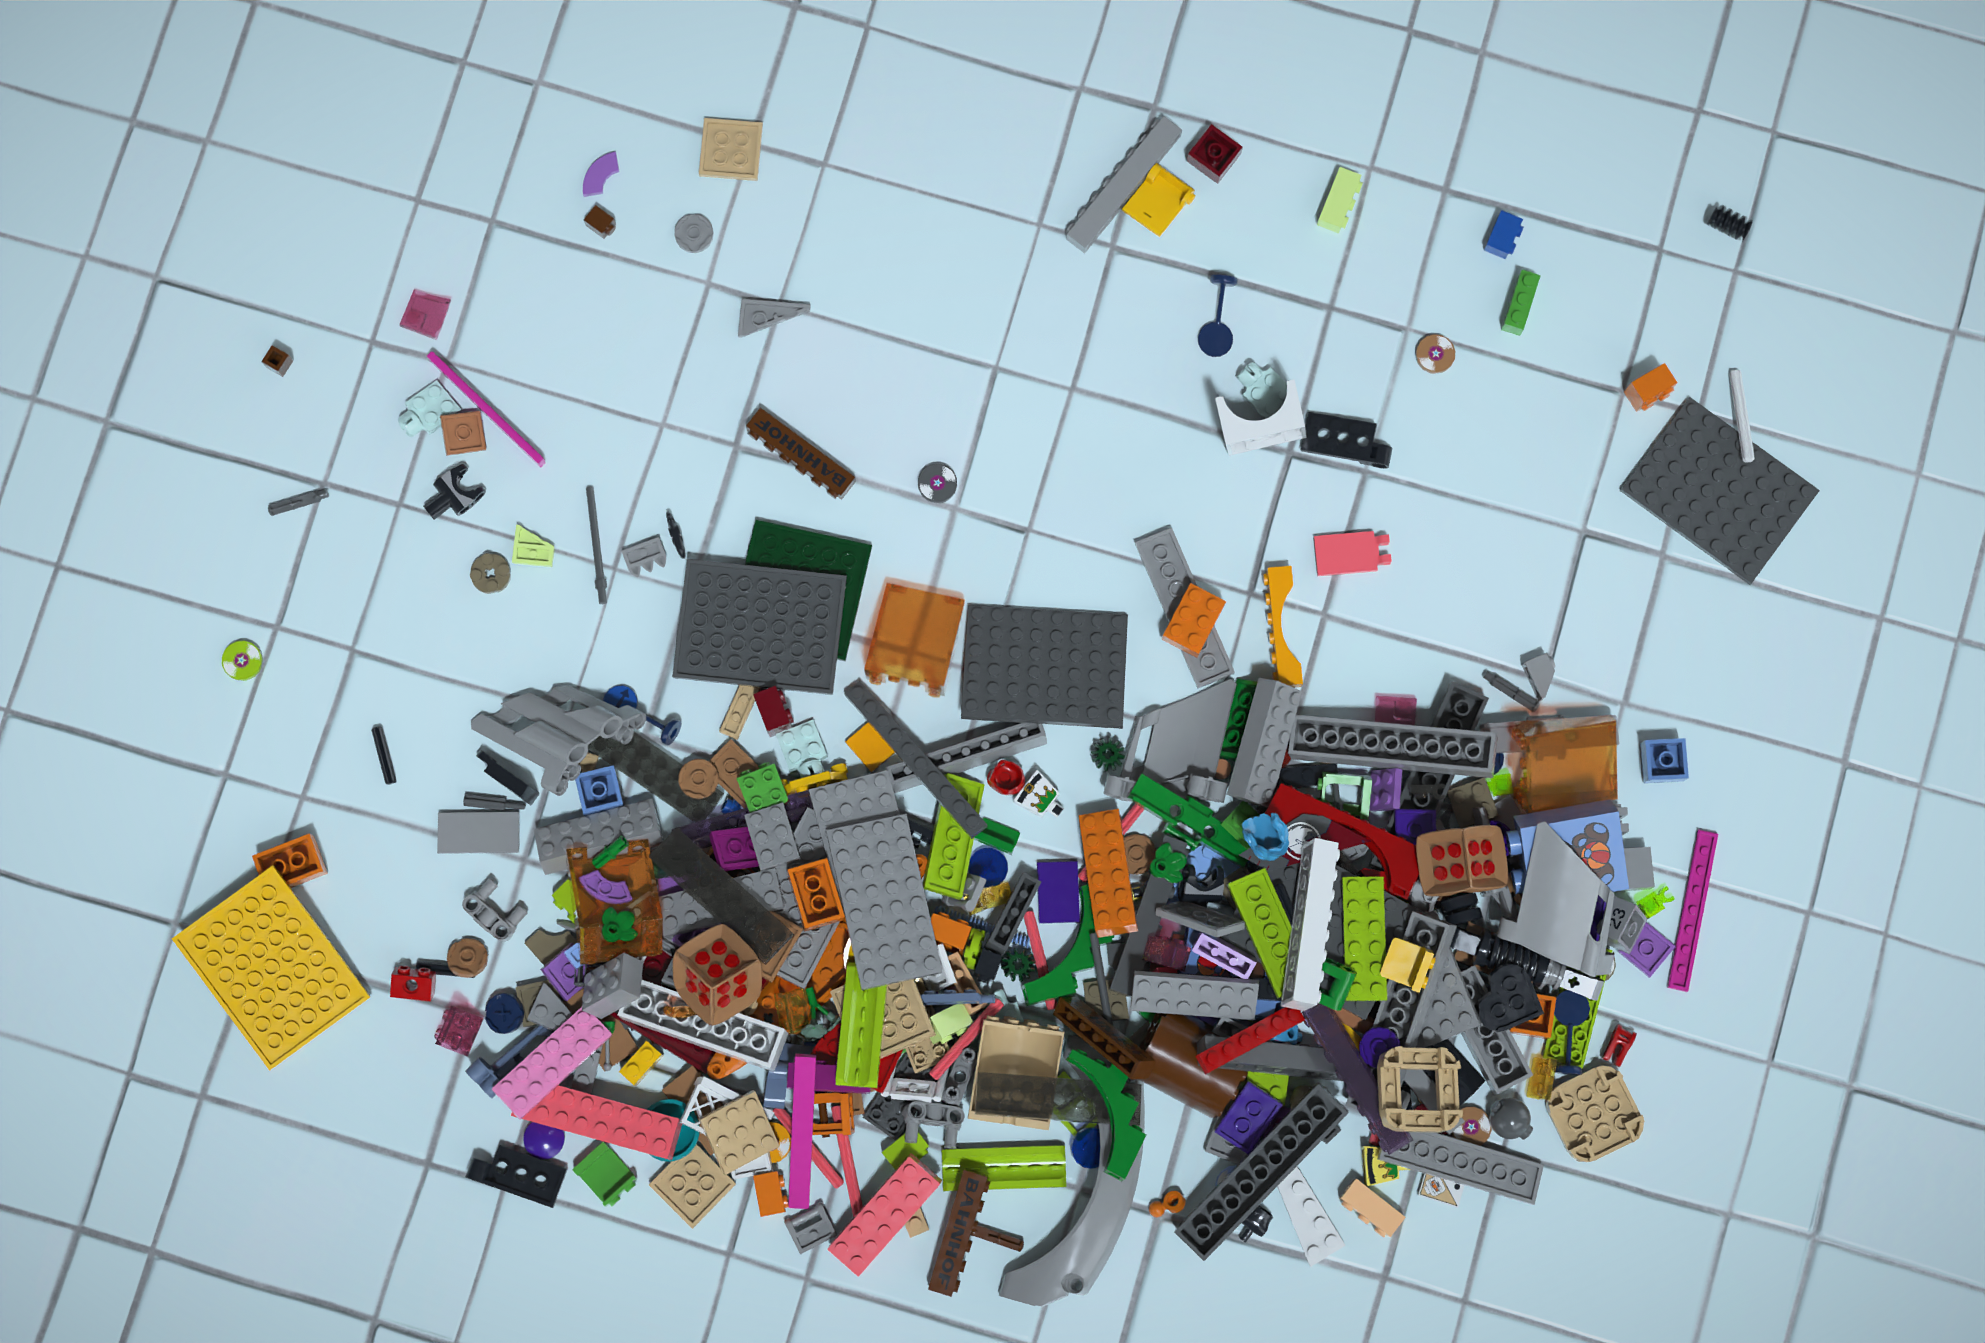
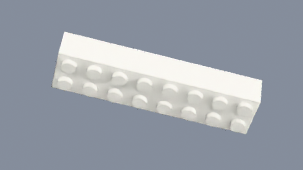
M1314 838L1302 846L1281 1000L1282 1007L1305 1011L1320 1002L1321 991H1319V986L1324 977L1322 964L1325 962L1327 951L1324 949L1325 942L1329 938L1327 926L1332 917L1330 903L1335 895V891L1332 888L1333 882L1337 878L1335 866L1340 856L1337 842Z
M644 980L641 981L640 998L620 1008L617 1014L622 1020L772 1072L775 1071L789 1034L784 1028L740 1013L720 1024L711 1026L704 1022L682 1000L678 992Z

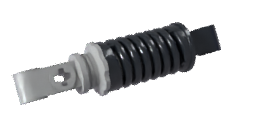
M1457 926L1450 945L1452 949L1473 955L1472 965H1479L1481 967L1487 965V968L1490 970L1493 969L1494 965L1495 970L1500 965L1516 963L1527 972L1531 982L1538 989H1542L1545 984H1548L1553 989L1557 990L1558 987H1562L1597 1001L1605 982L1596 976H1589L1568 968L1566 965L1540 955L1520 944L1501 939L1497 936V933L1491 935V931L1487 928H1484L1481 935H1477ZM1575 976L1577 982L1570 984L1568 979H1573Z

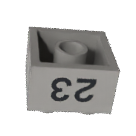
M1614 896L1607 945L1627 954L1631 953L1648 919L1636 904ZM1601 919L1597 925L1596 932L1599 935L1603 919Z

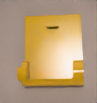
M1156 163L1147 174L1142 185L1122 208V211L1160 237L1186 204L1190 205L1196 197L1194 194L1195 190Z

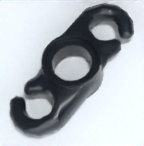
M666 512L668 530L672 542L680 557L684 559L686 555L678 525H676L672 514Z

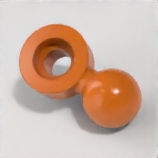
M1170 1191L1165 1195L1163 1202L1154 1201L1150 1204L1149 1213L1156 1218L1161 1217L1165 1210L1178 1213L1185 1207V1198L1178 1191Z

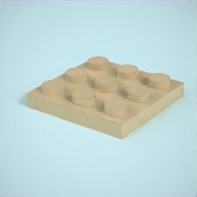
M704 118L699 177L758 181L763 122Z
M754 1090L698 1118L720 1168L725 1175L780 1146Z
M697 1144L691 1153L680 1160L672 1161L649 1184L692 1229L736 1185L728 1175L723 1174L721 1168Z

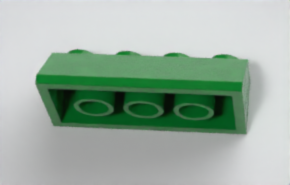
M1237 678V685L1220 754L1222 758L1236 762L1257 681Z

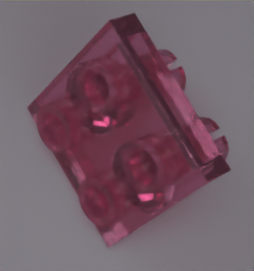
M451 1006L450 1009L444 1011L448 1015L442 1016L445 1022L442 1028L436 1030L439 1035H434L435 1040H437L435 1044L468 1057L483 1018Z

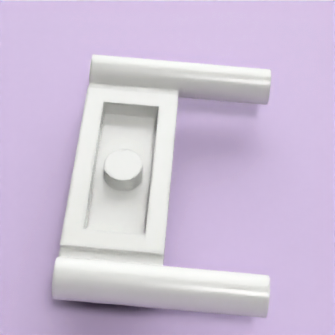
M895 1067L883 1094H881L883 1097L890 1095L891 1099L932 1103L933 1099L936 1102H940L949 1068L935 1082L893 1078L896 1070Z

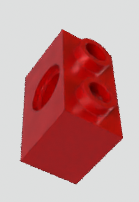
M409 966L395 967L391 974L390 997L431 1002L435 995L436 971H430L428 968L410 969ZM409 980H415L417 985L411 984Z

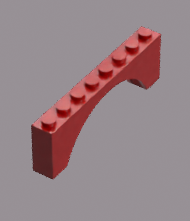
M1280 784L1265 814L1271 817V813H1276L1285 824L1290 823L1302 814L1324 816L1369 839L1371 842L1364 843V845L1375 854L1384 868L1389 892L1408 900L1419 878L1416 845L1408 842L1403 837L1390 834L1384 828H1377L1364 819L1353 817L1347 811H1340L1327 802H1321L1310 794L1301 793L1290 785Z

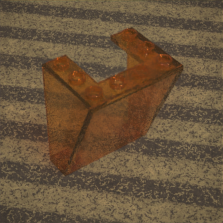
M887 583L864 668L866 679L869 680V683L881 685V683H886V677H888V681L900 683L901 680L908 682V685L913 687L924 685L928 696L940 698V695L945 696L964 612L965 599Z
M1612 715L1515 722V728H1512V739L1515 740L1516 745L1523 751V757H1520V769L1523 770V777L1520 780H1516L1513 794L1514 799H1517L1518 804L1521 805V808L1527 814L1618 799L1616 720Z
M648 839L629 841L627 854L616 855L615 859H611L598 869L592 864L593 858L587 859V847L566 849V863L580 965L610 961L622 953H626L634 958L652 957L662 954L663 917ZM637 846L643 847L640 850H633V848ZM574 854H582V856L578 858L572 857V855ZM598 870L609 881H625L632 901L622 904L600 901L583 888L578 878ZM613 907L617 913L622 911L634 913L635 921L631 928L638 933L635 939L629 942L622 940L607 942L603 938L601 933L604 926L602 915L607 908Z

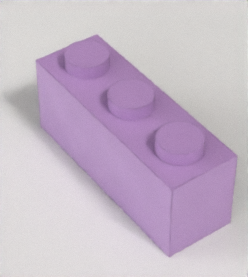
M1203 932L1199 933L1192 945L1193 952L1243 979H1248L1257 963L1256 957L1219 937L1216 938Z

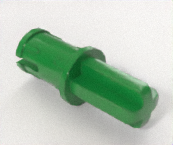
M620 835L609 846L606 845L604 850L592 859L594 867L597 869L601 868L611 859H615L618 853L629 846L626 838Z

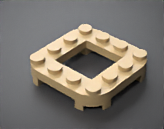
M1398 1046L1385 1051L1379 1056L1377 1064L1379 1114L1384 1127L1397 1132L1440 1133L1451 1130L1457 1125L1463 1116V1110L1459 1108L1458 1069H1461V1065L1447 1048H1403ZM1400 1069L1435 1070L1437 1111L1402 1109Z

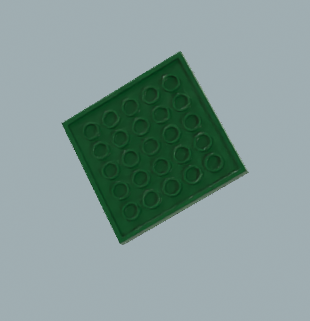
M755 520L745 565L847 576L837 660L846 662L873 546Z

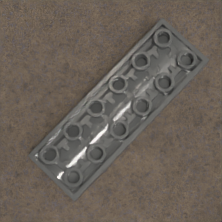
M952 1035L953 1039L948 1041L949 1048L956 1043L961 1035ZM908 1054L905 1055L896 1068L893 1077L938 1081L929 1074L934 1066L915 1074ZM879 1093L862 1118L896 1141L906 1128L902 1115L903 1107L913 1101L891 1099L890 1095L883 1097ZM912 1106L910 1111L914 1116L917 1110Z

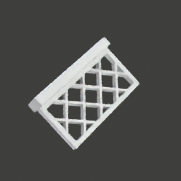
M697 1077L694 1083L695 1088L680 1119V1123L705 1135L703 1128L697 1126L700 1124V1121L692 1123L687 1120L690 1112L696 1110L700 1118L702 1117L700 1108L709 1105L712 1112L715 1110L713 1103L721 1101L725 1105L741 1097V1095L706 1077ZM699 1091L706 1094L707 1103L698 1104L697 1096ZM763 1107L767 1119L771 1120L774 1112Z

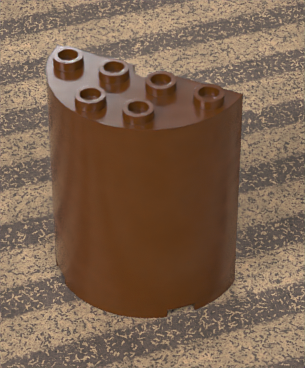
M1156 1013L1147 1029L1144 1040L1139 1045V1048L1156 1062L1149 1078L1138 1080L1210 1118L1220 1117L1230 1099L1234 1100L1239 1091L1237 1087L1240 1081L1243 1082L1248 1071L1217 1068L1207 1074L1204 1073L1201 1066H1198V1060L1195 1057L1197 1055V1042L1206 1034H1215L1212 1032L1214 1026L1193 1015Z

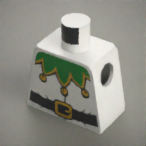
M1036 770L1013 800L1014 804L1041 818L1047 811L1057 818L1064 809L1055 802L1059 797V792L1038 770Z

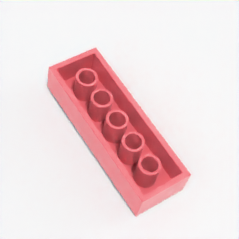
M910 1153L830 1243L827 1250L859 1277L937 1189L942 1179Z

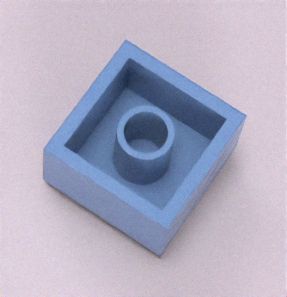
M1686 738L1645 740L1640 744L1644 783L1684 782L1689 779Z
M614 765L580 773L575 780L584 816L624 806Z

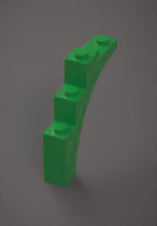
M1089 884L1079 888L1081 918L1079 930L1071 950L1053 971L1021 986L1026 1006L1074 995L1076 989H1078L1076 978L1072 977V974L1091 970L1095 967L1093 953L1090 951L1092 947L1089 934L1096 931ZM1114 935L1098 938L1099 945L1110 944L1113 941Z
M1072 1049L1066 1060L1084 1072L1100 1092L1109 1114L1111 1147L1103 1172L1122 1182L1126 1179L1147 1135L1143 1133V1129L1139 1126L1129 1125L1139 1102L1135 1101L1134 1096L1128 1093H1121L1128 1076L1115 1065L1110 1063L1107 1068L1103 1061L1099 1059L1092 1060L1087 1057V1053L1084 1051Z

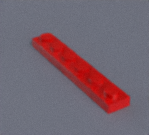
M1285 1007L1195 1057L1204 1073L1207 1074L1305 1021V1018L1300 1010Z

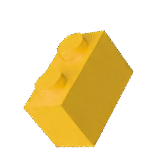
M646 1041L619 1072L634 1086H637L664 1055Z

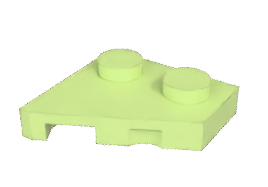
M516 525L512 563L553 567L555 547L527 531L522 526Z

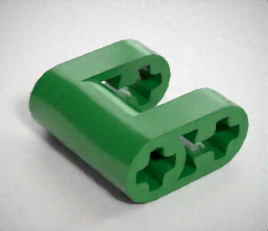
M1326 957L1325 962L1322 964V970L1324 973L1335 978L1329 991L1319 987V991H1321L1319 1003L1331 1009L1341 1011L1357 972Z

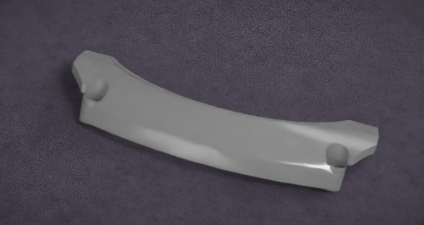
M1068 1035L1063 1053L1065 1060L1072 1049L1075 1051L1079 1049L1087 1053L1088 1058L1103 1061L1106 1064L1105 1067L1108 1068L1111 1062L1082 1038ZM1070 1062L1068 1063L1084 1083L1097 1115L1100 1131V1163L1091 1198L1083 1214L1068 1235L1040 1259L1004 1275L999 1296L1032 1306L1044 1307L1067 1297L1069 1293L1081 1296L1089 1293L1111 1256L1123 1230L1133 1202L1141 1167L1143 1144L1125 1180L1121 1182L1103 1172L1111 1147V1125L1107 1107L1093 1082L1084 1072ZM1128 1077L1121 1093H1128L1135 1097V1101L1139 1102L1129 1125L1139 1126L1143 1129L1144 1133V1083L1134 1079L1135 1085L1129 1089V1083L1133 1079ZM1080 1280L1082 1287L1080 1290H1077L1076 1284Z

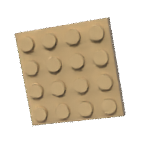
M914 979L887 985L880 1059L936 1035ZM845 985L830 991L841 1021Z

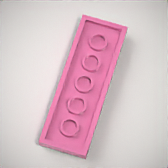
M581 1007L492 1088V1091L521 1120L612 1036V1033L595 1016L582 1011Z

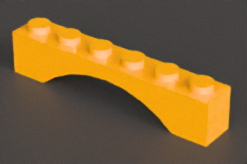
M1292 566L1269 567L1266 570V574H1263V583L1268 588V593H1265V603L1270 608V613H1267V623L1271 625L1272 632H1269V643L1273 644L1274 652H1271V664H1275L1276 670L1272 674L1273 680L1293 688L1302 687L1301 663L1287 647L1281 627L1283 604L1293 587Z

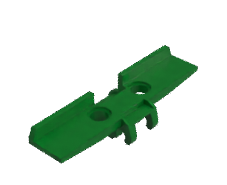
M1140 774L1127 798L1166 822L1162 833H1168L1178 840L1188 843L1187 845L1190 846L1189 849L1192 851L1200 843L1239 867L1245 868L1249 860L1239 856V854L1247 849L1220 825L1222 822L1212 817L1214 812L1212 809L1189 795L1184 800L1144 774ZM1173 805L1179 807L1175 817L1170 814V807ZM1182 823L1193 829L1192 832L1196 836L1192 839L1172 826ZM1206 826H1211L1214 830L1213 836L1210 838L1204 835V828Z

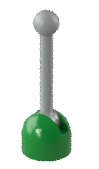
M615 1021L601 1022L611 1033L614 1032ZM609 1039L605 1042V1071H610L612 1068L610 1064Z

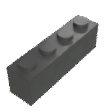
M1024 872L1022 873L984 946L985 949L1001 956L1005 954L1041 881Z

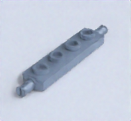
M972 989L964 990V993H956V990H945L944 994H936V991H924V994H921L924 1005L995 1003L994 994L983 995L976 993V990Z

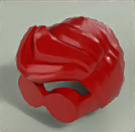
M1000 760L989 771L987 783L999 794L1012 796L1019 794L1025 784V777L1022 768L1012 761Z

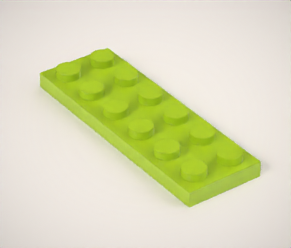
M947 773L945 775L947 780L979 814L985 784ZM940 803L924 875L923 888L960 900L963 897L974 838L971 839Z
M1266 868L1228 883L1227 886L1239 914L1245 922L1247 932L1278 999L1282 997L1291 924Z
M1342 877L1344 965L1357 972L1345 1001H1387V978L1382 977L1380 974L1386 957L1384 877Z

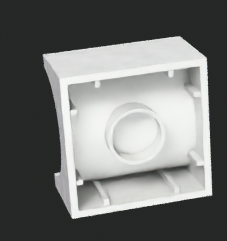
M1295 380L1287 381V395L1282 407L1271 417L1259 421H1250L1238 417L1228 408L1223 396L1215 398L1229 456L1307 438Z

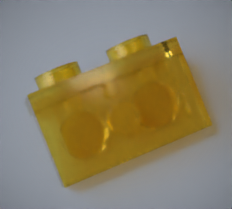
M798 988L786 993L774 994L779 1027L784 1028L789 1034H796L801 1032V1029L805 1028L806 1025L810 1024L811 1015L806 989Z
M1533 1058L1531 1065L1533 1076L1529 1078L1527 1098L1550 1101L1557 1064L1556 1059Z

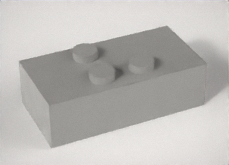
M1651 847L1624 848L1629 889L1615 892L1650 890L1654 888Z

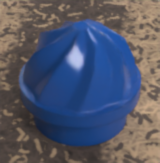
M727 798L720 812L725 814V817L735 818L741 813V806L734 798L732 800Z

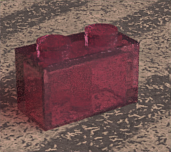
M1159 934L1158 938L1149 936L1142 960L1185 972L1192 948L1185 946V941L1176 938L1170 941L1169 937Z

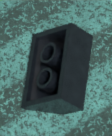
M1447 1039L1432 1045L1430 1048H1447L1455 1059L1460 1062L1461 1069H1458L1460 1107L1486 1080ZM1423 1070L1436 1086L1435 1070Z

